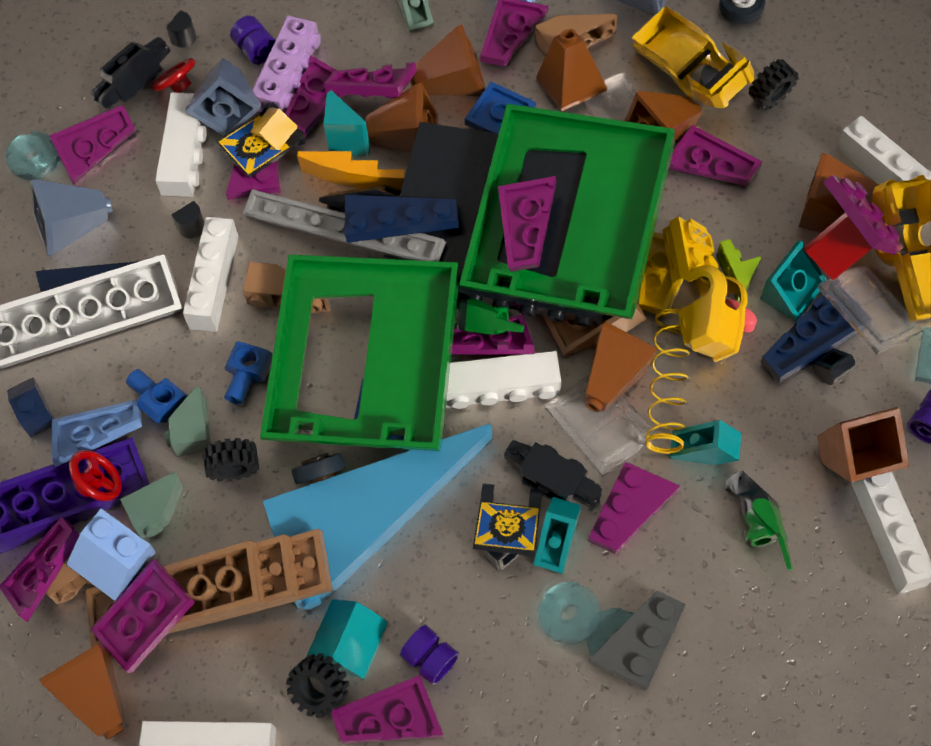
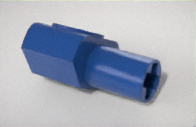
M235 342L224 369L233 375L224 396L228 402L235 405H243L252 382L265 381L271 367L272 352L247 343ZM248 361H255L250 366H244Z
M140 369L134 370L126 379V384L140 396L137 406L156 423H167L170 416L188 396L168 378L156 384Z

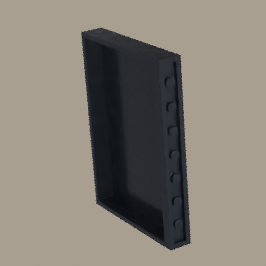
M420 122L400 197L456 199L459 228L424 232L422 234L442 238L446 242L439 262H458L460 284L499 134ZM528 150L526 152L518 183L555 176L557 179L539 267L526 270L550 277L557 275L587 154ZM504 238L499 262L508 264ZM385 254L383 256V259L404 260ZM500 281L499 286L509 288L511 282ZM460 285L458 288L457 299L475 298L488 305H492V307L506 306L508 310H519L520 314L529 317H535L536 314L546 315L547 319L555 322H563L564 319L575 321L574 323L578 326L589 328L592 324L600 326L603 315L586 310L462 288ZM586 297L585 300L586 303L597 305L599 299Z

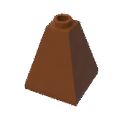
M462 24L453 29L416 63L417 72L410 80L412 86L422 83L428 95L481 96L486 89L477 54Z
M566 29L561 34L555 36L536 76V81L561 111H565L606 92L607 86L586 44L574 29Z
M422 83L415 84L401 93L399 97L393 98L366 115L368 139L372 145L412 153L419 123L438 124V112Z
M638 91L624 121L675 129V146L684 137L692 125H696L702 110L700 105L689 96Z
M605 321L594 347L583 399L585 406L596 413L600 411L605 412L646 374L657 352V348Z
M95 645L39 679L49 692L98 737L104 736L106 740H109L124 730L121 725L125 723L112 658L110 652L104 646Z

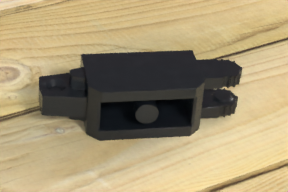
M160 37L155 38L144 46L138 42H130L100 68L99 76L102 81L93 88L90 93L91 99L107 109L115 105L119 100L127 102L135 97L140 89L153 81L163 70L160 63L171 51L166 42Z
M515 440L511 441L504 453V458L520 470V479L524 486L530 489L542 490V496L550 500L553 497L569 502L576 500L594 508L600 504L602 495L601 485L596 484L595 481L587 477L588 470L585 469L582 463L572 458L568 460L562 457L556 449L546 444L542 446L535 442L533 446H529Z

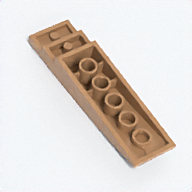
M314 529L291 537L283 534L257 543L249 540L163 566L195 601L167 634L333 591L324 535L320 529ZM92 587L85 590L91 648L97 644L104 646L90 629L115 602L97 587Z

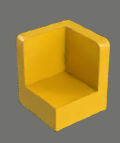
M269 108L250 132L254 136H261L275 150H279L298 126L279 108Z

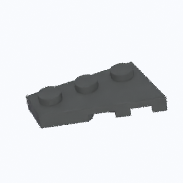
M656 591L589 659L588 663L647 691L686 604Z

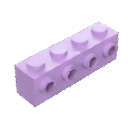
M287 15L253 88V92L261 103V108L257 112L261 113L269 103L274 102L284 114L286 113L296 89L300 86L302 74L309 66L310 56L313 54L314 49H318L320 45L321 35L318 34L316 22Z

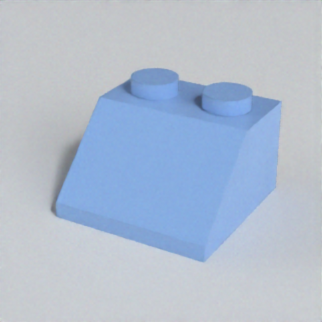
M100 509L80 533L66 565L116 601L155 554V550L140 536L106 511Z

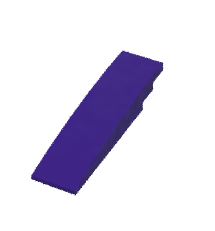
M133 437L94 450V452L107 458L117 469L121 477V492L117 498L111 501H99L80 494L76 490L74 481L71 478L69 461L57 467L52 464L0 482V554L44 537L61 517L74 525L96 515L100 509L106 511L122 504L120 499L149 485ZM87 459L79 461L78 469L82 473L88 468ZM99 464V469L103 472L104 476L112 481L108 472ZM103 486L98 490L101 492H109Z

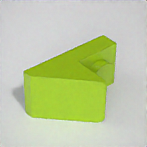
M731 239L721 241L716 254L725 276L736 278L744 285L747 291L757 273L762 257L742 261L741 252L738 248H734ZM733 293L736 301H740L739 296Z

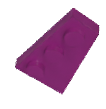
M498 0L480 54V62L505 67L535 30V26L547 15L548 5L522 0Z
M555 176L498 186L507 263L510 272L539 267L557 182Z
M523 315L511 316L509 321L524 325V332L506 331L500 334L488 335L461 331L454 327L452 354H535Z
M420 675L334 709L331 712L342 744L444 737Z

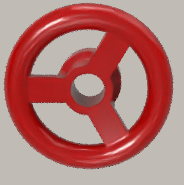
M188 58L166 71L152 84V90L159 92L170 87L174 93L183 92L192 84L186 74L195 66V60Z
M81 450L72 455L69 461V472L74 481V486L80 494L99 501H111L118 497L122 489L121 477L117 469L107 458L90 450ZM87 459L88 468L80 473L78 469L79 461ZM99 464L108 472L112 481L104 476L103 472L99 469ZM103 486L109 492H101L98 490Z

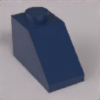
M34 377L7 390L8 401L17 420L30 438L52 427V419L54 417Z

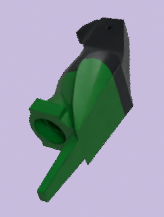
M465 298L457 303L455 323L458 330L488 335L500 334L506 331L524 332V325L509 321L508 307L506 306L491 307L475 298Z
M743 470L732 474L725 483V490L728 493L732 491L736 496L740 497L742 516L749 526L746 540L750 541L752 546L759 548L775 543L778 540L787 570L789 572L793 571L787 544L788 540L778 503Z

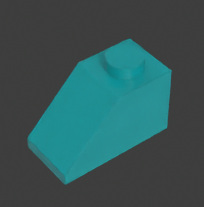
M721 420L672 431L673 435L680 437L684 441L683 449L679 452L670 453V458L674 460L710 465L739 461L742 433ZM671 440V448L681 445L679 442Z
M555 497L552 498L546 511L533 565L563 574L582 505Z

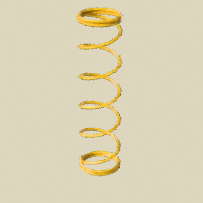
M675 308L661 310L655 315V322L662 329L656 332L653 342L661 352L654 356L651 365L660 376L655 378L650 384V391L658 400L648 408V416L657 425L646 433L645 445L650 450L666 454L679 452L684 447V441L680 437L669 433H656L650 436L649 434L658 427L672 430L685 428L683 424L677 422L661 424L651 416L652 407L659 402L671 405H683L687 402L679 397L662 399L654 394L652 390L654 382L662 377L674 381L688 379V376L683 373L662 374L654 366L655 359L660 354L665 353L674 357H686L690 354L689 351L682 348L663 350L656 342L657 335L665 329L673 333L682 334V331H675L681 330L680 324L668 325L660 322L658 319L663 314H678L680 309ZM670 351H683V352H686L687 354L678 355V354H672V353H669V352H670ZM681 375L685 376V378H672L668 376ZM666 400H680V401H683V402H681V403H676V402H670V401H666ZM666 425H678L682 427H670ZM660 438L671 439L679 442L681 445L675 448H660L652 445L650 440Z

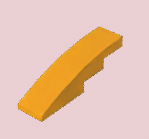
M298 151L297 155L301 171L322 180L357 189L388 185L402 190L405 179L404 169H379L378 160H353L351 151Z

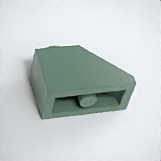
M397 0L409 30L434 24L428 0Z
M195 387L168 419L169 430H165L168 448H173L177 457L202 453L203 449L211 444L206 397L201 387Z
M175 471L120 499L134 529L142 539L159 534L164 527L170 524L184 488Z

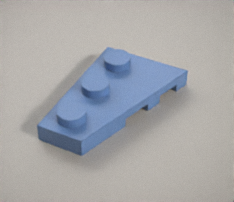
M138 399L52 419V461L55 467L70 461L72 455L78 451H91L142 427L141 409L137 406Z

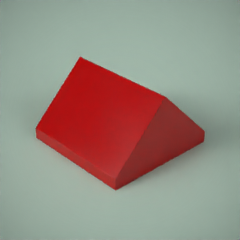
M845 212L803 249L832 280H835L869 252L872 247Z

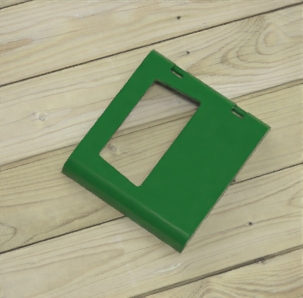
M507 104L463 268L460 287L632 319L637 306L673 154L675 129ZM528 150L587 154L558 272L555 277L526 269L510 272L508 264L499 262L504 240V230L498 186L519 182L525 155ZM500 281L511 282L509 288L501 287L499 283ZM586 297L599 299L598 305L586 303Z
M288 254L260 439L265 441L308 442L313 444L403 448L407 450L440 452L459 288L458 262ZM373 296L374 302L358 418L353 420L298 411L297 405L313 300L316 298ZM301 430H313L312 434H300ZM391 435L404 436V440H392Z

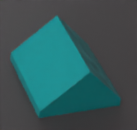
M330 90L326 97L324 129L328 150L351 151L352 156H368L371 152L366 122Z
M798 240L767 278L760 300L793 321H796L805 312L828 282L816 262L803 249L805 247L804 243Z
M332 599L306 656L308 657L310 654H315L316 656L318 653L324 654V659L331 656L333 657V665L337 662L342 665L338 670L346 671V673L364 680L389 621L357 601Z

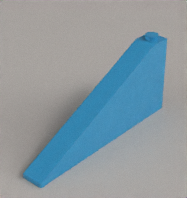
M489 423L442 439L440 452L410 450L263 500L274 537L283 534L291 537L314 529L323 531L333 591L294 601L297 608L312 609L322 603L321 601L328 599L493 440L491 424Z

